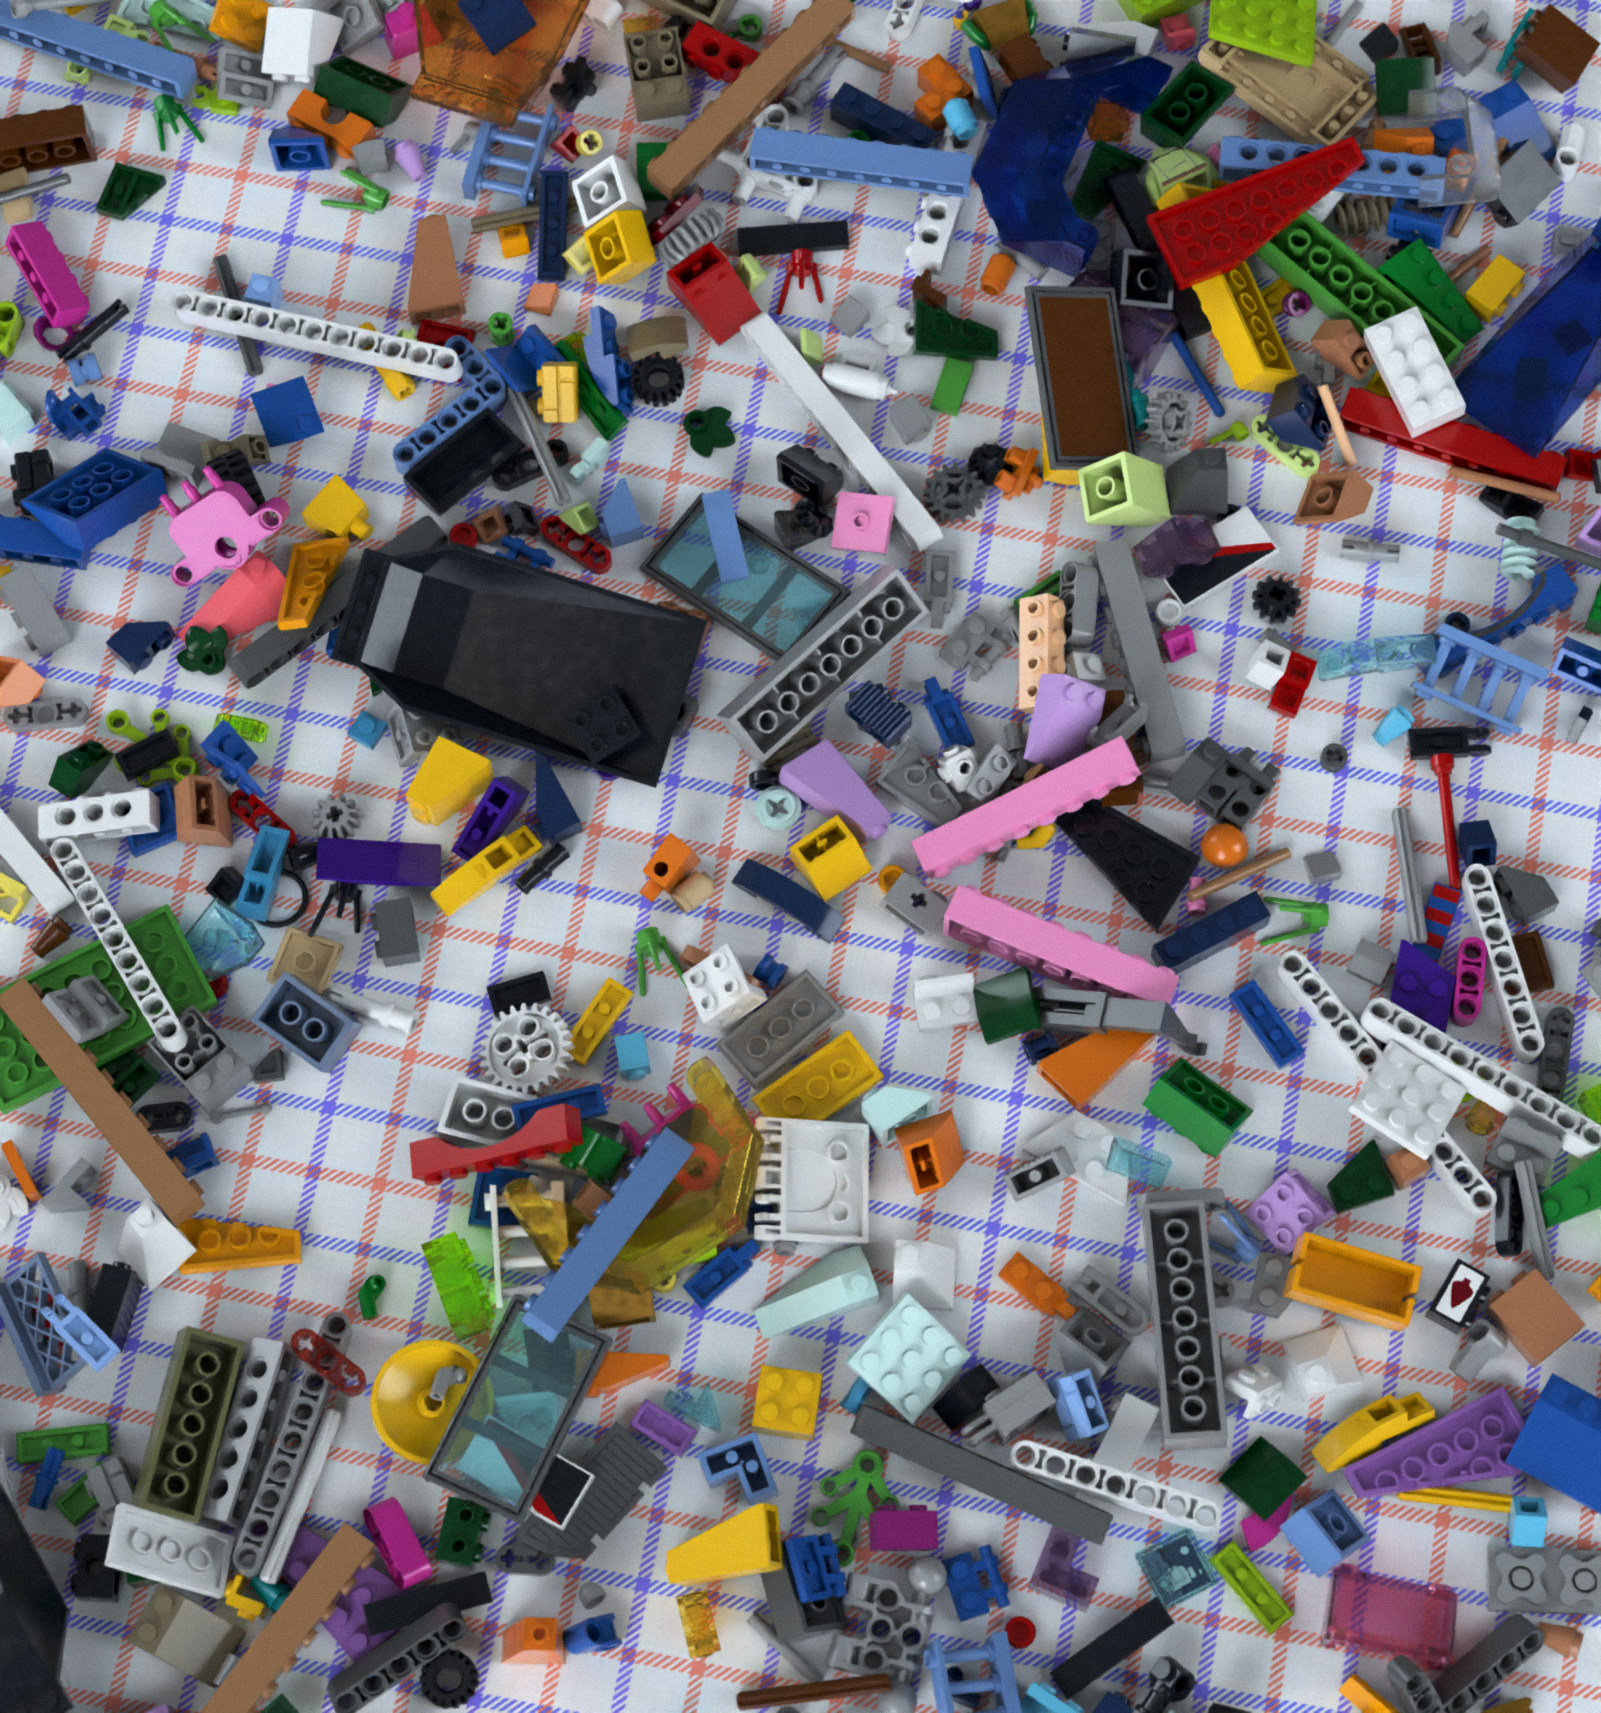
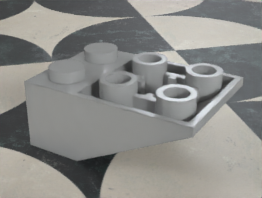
M192 1004L177 1017L188 1037L183 1049L177 1052L166 1051L156 1035L146 1043L210 1116L213 1111H216L253 1080L254 1074L243 1059ZM176 1031L169 1032L166 1037H171Z

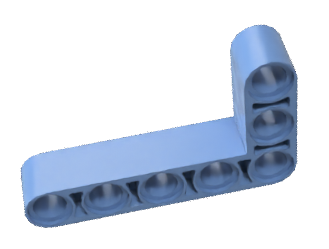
M463 336L450 337L446 341L445 347L455 352L465 350L463 354L458 355V358L463 367L462 380L468 385L469 389L395 445L392 451L397 471L402 475L409 472L484 409L489 407L493 412H496L507 401L504 379ZM473 370H482L479 374H471ZM491 389H499V390H500V391H499L498 393H496V394H490V393H488V391L491 390ZM471 405L478 406L473 411L466 410ZM448 422L457 423L453 427H445V424ZM426 439L435 440L431 444H423V441ZM404 456H412V459L409 461H401V458Z

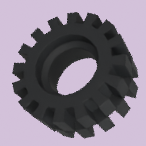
M655 352V357L652 358L649 355L646 357V361L640 359L638 361L639 366L635 365L633 374L635 391L638 392V397L641 400L644 398L646 404L649 405L653 401V407H658L659 402H663L664 407L668 406V400L673 404L676 402V395L678 397L682 395V389L685 386L684 372L681 363H677L676 357L663 359V357H660V352ZM655 372H664L670 377L668 384L662 387L652 386L648 379Z
M447 1649L421 1668V1689L434 1705L440 1706L443 1709H456L462 1704H467L471 1696L474 1697L475 1689L479 1684L478 1671L473 1661L461 1651ZM446 1667H455L461 1673V1683L453 1691L442 1690L437 1682L438 1674Z

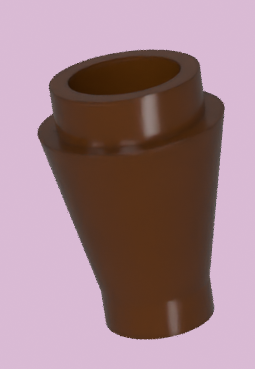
M56 915L53 919L49 918L30 948L43 959L48 953L69 940V935L74 930L62 918Z

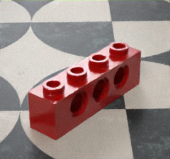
M698 20L681 45L682 58L688 66L692 68L698 67L707 72L711 78L722 80L726 83H734L739 78L742 69L747 64L752 65L757 60L759 52ZM714 52L717 55L708 56L707 53ZM736 64L741 67L735 69L730 66ZM790 84L769 105L778 104Z

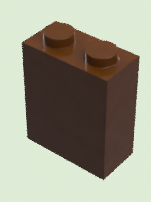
M1549 4L1541 11L1536 9L1529 17L1527 22L1530 25L1527 30L1524 29L1515 39L1517 46L1512 55L1559 92L1564 93L1576 84L1601 43Z

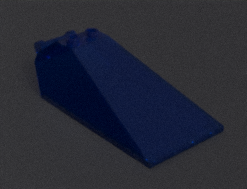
M1594 234L1586 238L1553 266L1454 380L1466 404L1465 412L1534 459L1540 455L1601 383V239Z

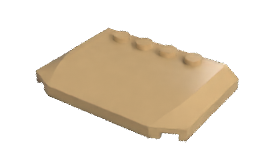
M1316 34L1314 62L1309 68L1214 39H1210L1197 55L1202 67L1235 87L1233 93L1300 144H1323L1328 146L1341 141L1377 103L1376 94L1368 84L1371 79L1367 73Z

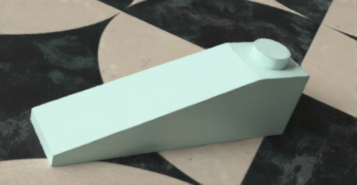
M855 1245L825 1257L755 1309L754 1314L764 1341L878 1303L879 1292L861 1246Z

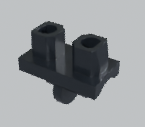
M579 56L576 62H566L562 68V75L565 79L563 84L553 83L549 90L553 100L562 103L567 112L573 113L585 95L594 96L598 90L597 86L593 83L596 74L587 65L586 57Z

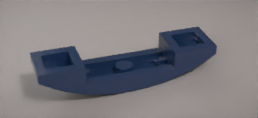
M747 858L731 881L733 885L754 898L758 896L805 925V929L829 944L846 921V918L801 885Z

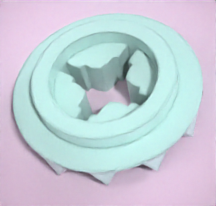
M784 786L768 787L759 794L756 800L755 812L757 819L765 828L774 829L776 832L779 829H789L795 822H798L802 812L801 800ZM784 802L783 808L786 814L779 812L772 817L773 807L771 804L778 806Z

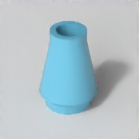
M1398 704L1395 708L1391 707L1377 730L1372 734V737L1378 744L1385 747L1389 742L1408 731V729H1411V724L1415 719L1406 708Z

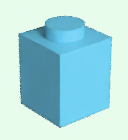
M644 1032L614 1037L622 1079L628 1078L629 1081H637L645 1078V1075L651 1074Z
M1512 1496L1508 1520L1511 1546L1543 1548L1548 1518L1544 1498Z

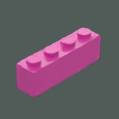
M42 221L12 225L5 244L52 327L59 328L83 323L90 307L89 299L83 294L77 283L76 276L68 268L63 254L59 252L53 241L51 233L47 231Z

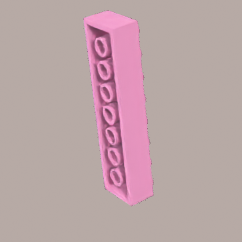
M957 886L944 915V935L1020 967L1026 966L1032 972L1075 990L1107 992L1113 998L1165 1001L1171 1005L1180 978L1175 975L1172 969L1165 966L1157 968L1148 964L1147 960L1139 955H1126L1119 952L1120 949L1110 943H1103L1102 945L1093 941L1092 937L1080 931L1073 933L1064 929L1065 927L1057 921L1048 920L1047 922L1037 918V915L1028 909L1021 908L1018 910L1013 908L1002 898L993 897L992 899L984 896L979 889L973 886Z

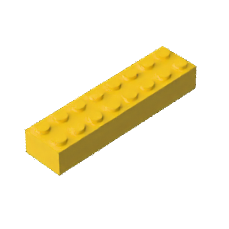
M1178 182L1156 200L1159 210H1162L1214 189ZM1246 260L1230 272L1192 286L1200 299L1202 311L1208 317L1212 326V333L1220 344L1223 351L1222 356L1232 371L1233 381L1239 389L1274 394L1276 385L1298 376Z

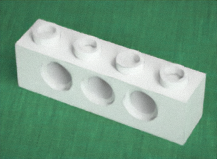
M144 787L133 788L131 792L126 793L111 791L99 797L84 795L72 801L51 800L49 804L38 805L39 839L49 847L56 839L61 837H68L77 844L160 831V798L150 789ZM131 807L129 813L123 816L124 811ZM103 811L102 816L95 820L96 816ZM72 816H75L73 822L68 824L69 819Z

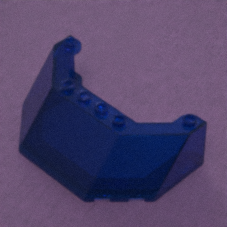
M1149 55L1086 58L1013 81L972 172L973 179L976 184L978 183L983 195L982 200L990 219L993 218L996 225L997 235L1002 245L1075 279L1079 277L1094 252L1099 234L1092 224L1077 218L1062 182L1099 98L1102 97L1134 113L1142 114L1157 98L1162 87L1167 83L1174 67Z

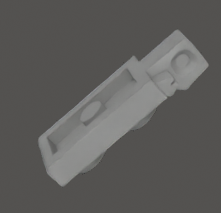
M927 550L924 605L931 612V628L942 629L943 613H950V608L952 607L956 551Z

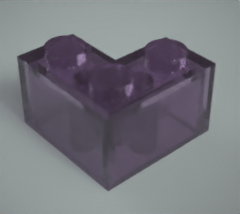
M1172 517L1133 547L1145 576L1159 577V579L1171 577L1175 573V569L1182 564L1197 563V565H1204L1213 559V555L1221 550V546L1208 519Z
M1053 1525L1028 1588L1086 1613L1100 1578L1071 1566L1082 1538Z

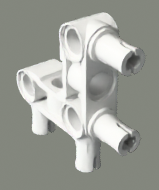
M779 104L767 106L752 121L759 128L773 127L776 130L788 131L789 129L787 110ZM775 120L780 121L779 123H772ZM753 134L745 151L740 153L725 148L715 158L714 162L735 168L739 174L740 181L732 195V200L738 205L746 206L754 187L757 186L790 198L783 213V219L789 223L797 224L805 205L809 204L818 195L817 178L750 170L749 156ZM803 183H809V184H811V185H809V186H802L801 184H803Z

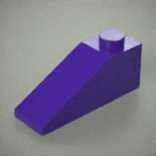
M509 776L495 777L451 851L468 862L495 842L516 817L530 791Z

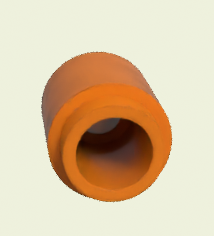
M1005 253L993 254L990 257L980 278V288L985 293L999 296L1001 292L1006 290L1016 269L1012 257Z

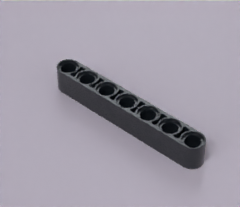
M1127 167L1104 177V186L1135 249L1161 252L1146 222L1147 215L1155 213L1134 170L1131 167ZM1174 279L1172 321L1186 342L1210 332L1212 326L1208 317L1202 311L1200 299L1192 286L1180 291Z

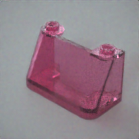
M1341 1563L1340 1568L1332 1570L1319 1642L1320 1646L1335 1649L1336 1645L1345 1646V1643H1347L1346 1649L1349 1650L1355 1648L1392 1657L1406 1655L1418 1665H1422L1427 1661L1428 1669L1444 1672L1451 1667L1458 1594L1453 1592V1587L1445 1584H1434V1587L1364 1573L1359 1571L1360 1567L1347 1563Z

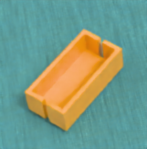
M1304 1232L1296 1239L1290 1263L1294 1267L1288 1271L1282 1297L1398 1332L1409 1326L1415 1299L1411 1297L1417 1294L1423 1267L1309 1232Z

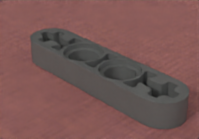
M1557 1007L1550 1011L1545 1021L1543 1032L1545 1045L1540 1053L1535 1087L1545 1093H1553L1552 1097L1563 1103L1575 1020L1569 1009ZM1557 1016H1562L1563 1022L1567 1023L1563 1025L1560 1035H1554L1557 1030V1022L1552 1020H1556ZM1551 1043H1558L1563 1047L1564 1054L1560 1057H1553L1549 1054L1547 1047ZM1547 1071L1555 1072L1559 1076V1083L1555 1086L1548 1085L1543 1079V1074Z

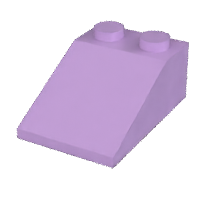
M1041 674L1023 759L1035 764L1042 763L1046 768L1053 770L1079 757L1087 744L1085 739L1089 735V731L1094 726H1097L1101 719L1107 690L1067 674Z

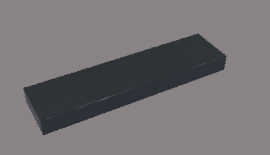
M847 220L737 228L739 257L748 253L752 256L791 254L793 250L799 248L809 249L812 252L849 249Z
M485 1571L364 1604L363 1610L370 1637L407 1627L444 1602L455 1603L460 1611L492 1603L493 1600Z

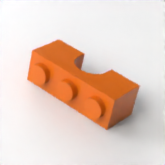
M305 88L286 113L291 127L302 128L324 137L326 147L332 148L344 159L351 158L354 160L351 147L367 140L376 139L373 123L351 112L340 123H327L326 120L331 115L327 100Z

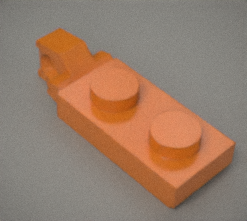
M1018 1251L998 1273L1000 1279L1044 1315L1047 1314L1052 1318L1056 1313L1067 1322L1077 1312L1066 1301L1069 1295L1064 1292L1065 1290Z

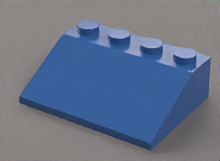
M1515 79L1429 128L1434 135L1433 155L1447 159L1451 148L1456 147L1478 158L1462 192L1461 202L1463 204L1499 137L1506 138L1509 141L1504 153L1515 143L1527 139L1531 140L1547 162L1553 160L1557 152L1531 99Z
M105 448L25 497L21 502L29 512L66 545L86 552L93 549L106 538L114 536L117 531L128 524L136 522L142 515L156 509L161 504L159 497L163 494L168 495L161 469Z
M1552 1373L1505 1462L1600 1515L1601 1399Z

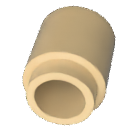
M694 871L674 889L675 893L671 895V898L684 913H688L690 910L694 911L715 893L713 889L715 882L706 872L703 871L700 874L698 871Z

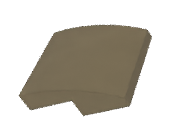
M665 316L652 318L627 327L628 353L633 362L657 351L660 352L663 359H666L689 348L687 324L684 317Z

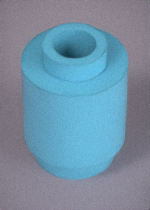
M960 98L949 100L945 104L942 113L952 134L960 141L974 137L978 132V122L968 101Z

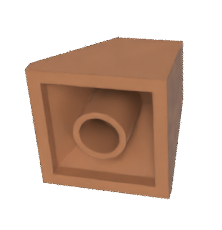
M1354 470L1313 474L1309 478L1293 523L1295 525L1333 523L1363 514L1369 504L1374 488Z

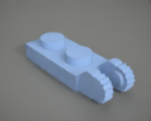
M59 1293L55 1299L58 1305L69 1314L61 1321L46 1306L40 1312L54 1326L55 1331L99 1373L121 1351L78 1306L75 1307L64 1295Z

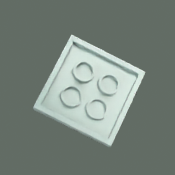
M904 1292L844 1362L906 1422L913 1424L972 1355L909 1293Z

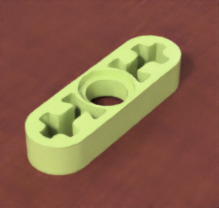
M1259 415L1253 419L1250 435L1255 442L1302 478H1310L1311 475L1318 472L1320 457L1313 449L1292 444L1293 449L1291 451L1282 452L1277 447L1281 440L1277 435L1275 436V432L1267 424V415ZM1265 425L1269 427L1268 432H1258L1259 426L1262 428ZM1297 450L1300 451L1299 457L1296 455ZM1302 461H1312L1311 466L1307 465L1305 468L1301 466Z

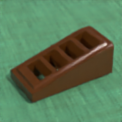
M1421 23L1400 28L1399 36L1406 57H1434L1435 76L1441 73V58L1426 24ZM1422 36V38H1418V39H1414V40H1410V39H1409V38H1414V37Z

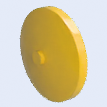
M444 1340L418 1341L395 1352L378 1371L370 1394L371 1418L378 1435L386 1446L398 1456L408 1461L428 1465L480 1361L465 1348ZM457 1365L467 1370V1381L464 1384L457 1383L456 1385L448 1386L443 1400H435L429 1396L435 1375L440 1368ZM489 1375L468 1414V1417L484 1423L488 1415L493 1417L494 1391ZM461 1428L444 1463L464 1456L476 1434Z

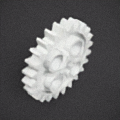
M522 1003L520 1011H517L512 1005L510 1006V1015L508 1016L502 1011L499 1012L502 1020L497 1022L492 1019L490 1022L494 1026L493 1030L484 1029L483 1031L489 1037L488 1040L479 1041V1044L486 1049L478 1052V1056L485 1060L479 1065L484 1071H487L484 1074L486 1079L492 1081V1085L521 1093L523 1091V1093L532 1095V1090H535L541 1096L543 1094L542 1087L545 1085L550 1090H553L551 1081L555 1079L562 1082L563 1080L559 1075L560 1071L569 1072L570 1070L564 1064L565 1061H572L574 1059L567 1052L575 1048L574 1044L568 1041L573 1037V1034L566 1030L568 1024L564 1020L560 1021L561 1016L556 1011L552 1013L548 1006L541 1010L537 1003L533 1004L531 1010L525 1003ZM536 1026L533 1034L526 1035L529 1028ZM512 1043V1046L508 1051L502 1052V1049L506 1044ZM546 1049H551L547 1057L541 1058L542 1053ZM527 1066L523 1074L516 1075L520 1067Z

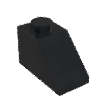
M980 1363L957 1381L932 1409L952 1432L979 1411L986 1402L984 1398L992 1391L1000 1388V1386Z

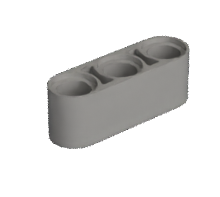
M1074 561L1067 562L1060 574L1059 598L1064 600L1066 615L1064 617L1065 643L1086 648L1091 645L1095 637L1099 573L1095 567Z

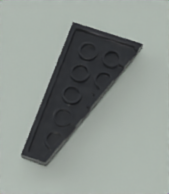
M1091 799L1083 803L1079 810L1071 813L1065 812L1057 816V819L1054 821L1157 933L1198 866L1201 857L1111 806L1102 807V803L1098 799Z

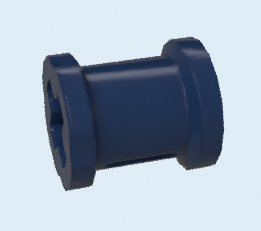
M1050 1030L1045 1031L1044 1036L1032 1041H1022L1024 1053L1031 1066L1036 1065L1038 1060L1059 1051L1057 1042Z

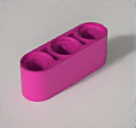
M1477 937L1464 939L1455 957L1454 977L1456 979L1450 1006V1018L1454 1024L1460 1027L1472 1025L1481 1010L1487 948L1484 941ZM1464 950H1474L1478 958H1469L1464 953ZM1461 978H1471L1475 982V986L1468 987L1464 985ZM1458 1006H1468L1471 1008L1472 1014H1462Z
M391 1497L363 1510L365 1524L397 1587L400 1590H404L431 1578L432 1570L430 1563L398 1500Z

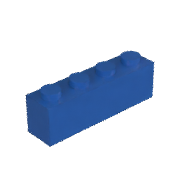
M0 514L1 559L87 570L91 550L83 552L66 545L40 521H33L25 516H15V518Z

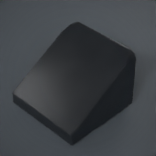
M1385 23L1377 26L1359 43V46L1374 65L1376 60L1385 59L1396 53L1399 45L1398 39Z
M221 867L205 890L226 909L238 899L245 879L234 867Z

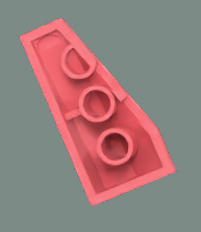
M260 550L256 551L241 567H238L182 628L178 636L185 642L186 632L191 626L201 627L210 633L215 627L220 625L226 631L229 641L231 637L245 631L246 633L254 631V627L271 621V623L276 621L286 578Z

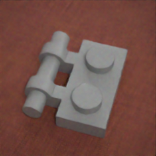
M974 610L939 651V657L961 673L969 664L973 667V670L968 675L977 682L982 675L989 673L992 669L991 665L997 657L1004 655L1008 650L1007 645L1013 638L1007 632H1004L999 639L992 637L997 631V626ZM983 646H986L989 649L983 658L978 657V652Z

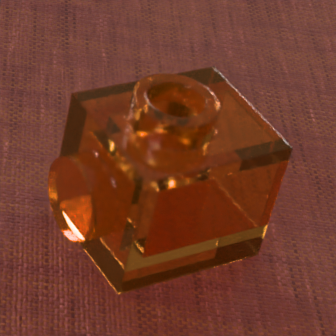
M1091 101L1085 125L1090 141H1097V139L1105 142L1122 141L1123 135L1130 125V117L1125 112L1123 102Z

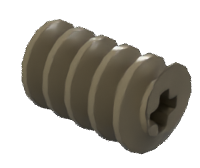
M1377 196L1375 202L1372 197H1366L1364 203L1361 199H1355L1353 204L1350 200H1345L1342 206L1338 202L1334 207L1336 226L1338 229H1341L1344 236H1347L1349 227H1352L1354 234H1358L1359 226H1363L1365 233H1369L1370 224L1374 225L1376 231H1380L1381 223L1383 222L1387 228L1389 213L1394 205L1393 197L1387 196L1385 200L1383 196Z

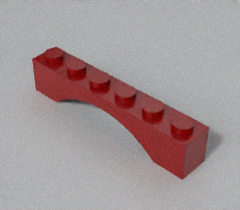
M563 1103L537 1110L529 1122L517 1133L489 1147L476 1149L460 1148L456 1144L438 1137L411 1142L409 1144L412 1178L424 1181L425 1185L434 1186L442 1184L443 1179L467 1178L468 1173L475 1171L478 1173L491 1172L495 1166L499 1165L515 1166L520 1164L519 1160L543 1159L546 1157V1153L570 1152L572 1147L583 1144L580 1109Z

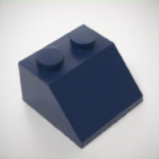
M460 0L457 2L463 18L492 56H495L537 26L522 0Z

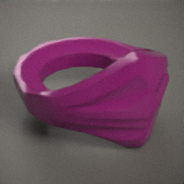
M46 315L38 318L33 326L34 337L48 351H56L73 337L74 333L71 325L59 327L67 332L68 338L65 343L54 345L47 342L43 336L47 328H53Z

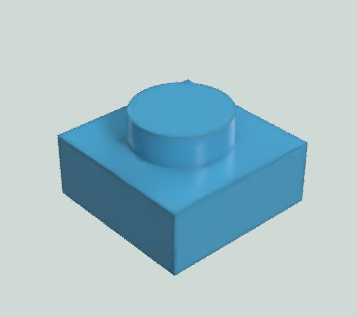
M362 710L347 734L351 739L373 750L387 730L388 725L386 722Z

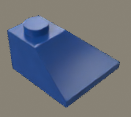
M291 126L272 130L268 138V145L276 171L331 170V162L324 137L305 129Z
M303 375L250 394L270 448L300 441L325 432Z

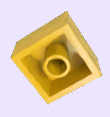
M641 210L614 211L583 233L599 285L625 284L657 262Z
M761 1365L752 1431L760 1434L814 1442L823 1375Z

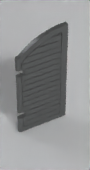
M617 1422L609 1428L577 1464L579 1467L592 1473L595 1478L565 1529L562 1531L536 1515L531 1514L514 1533L518 1539L545 1554L562 1558H580L585 1561L597 1548L591 1541L592 1538L598 1534L604 1540L644 1496V1493L638 1487L643 1482L652 1487L666 1472L668 1467Z

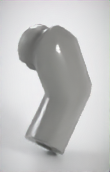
M457 1365L440 1368L435 1375L429 1396L435 1400H443L448 1386H453L457 1383L464 1384L467 1381V1370Z

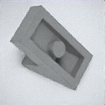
M82 1157L40 1203L50 1213L92 1210L93 1208L77 1193L91 1185L97 1171Z

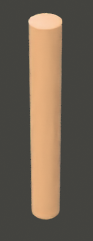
M1328 383L1317 387L1345 463L1347 467L1357 464V459Z

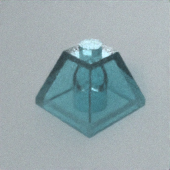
M218 898L213 899L185 935L207 981L210 982L249 965L266 944L250 920Z

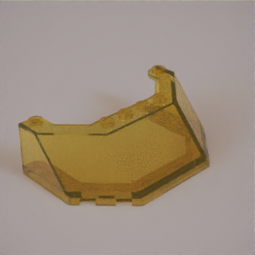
M706 1055L693 1063L686 1073L687 1083L695 1094L696 1101L688 1137L685 1141L696 1149L594 1286L643 1295L746 1227L751 1196H753L758 1174L757 1169L765 1141L716 1064ZM524 1178L516 1179L501 1188V1193L549 1269L557 1272L562 1266L558 1260L568 1246L574 1249L580 1242L575 1238L586 1223L592 1226L594 1221L571 1203L542 1198L531 1181Z

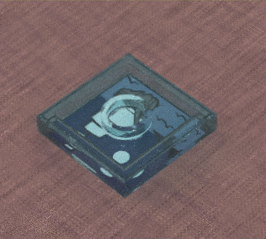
M1185 1528L1134 1554L1155 1597H1158L1166 1610L1220 1583L1192 1529Z

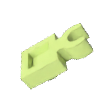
M113 14L109 15L102 27L106 30H114L130 38H138L146 42L150 41L146 31L136 30L134 23Z

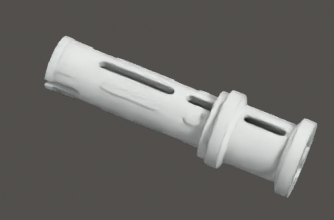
M337 986L332 990L335 995L330 994L329 999L338 1006L379 1020L383 1027L388 1028L392 1026L403 1030L408 1036L414 1033L418 1025L420 1012L417 1010L412 1012L397 1007V1004L394 1002L384 1004Z

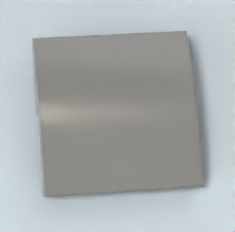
M221 46L218 49L217 99L271 109L274 81H271L272 75L261 73L263 55Z
M94 974L72 980L66 989L46 993L41 1001L76 1044L96 1038L119 1026L129 1018L128 1014Z

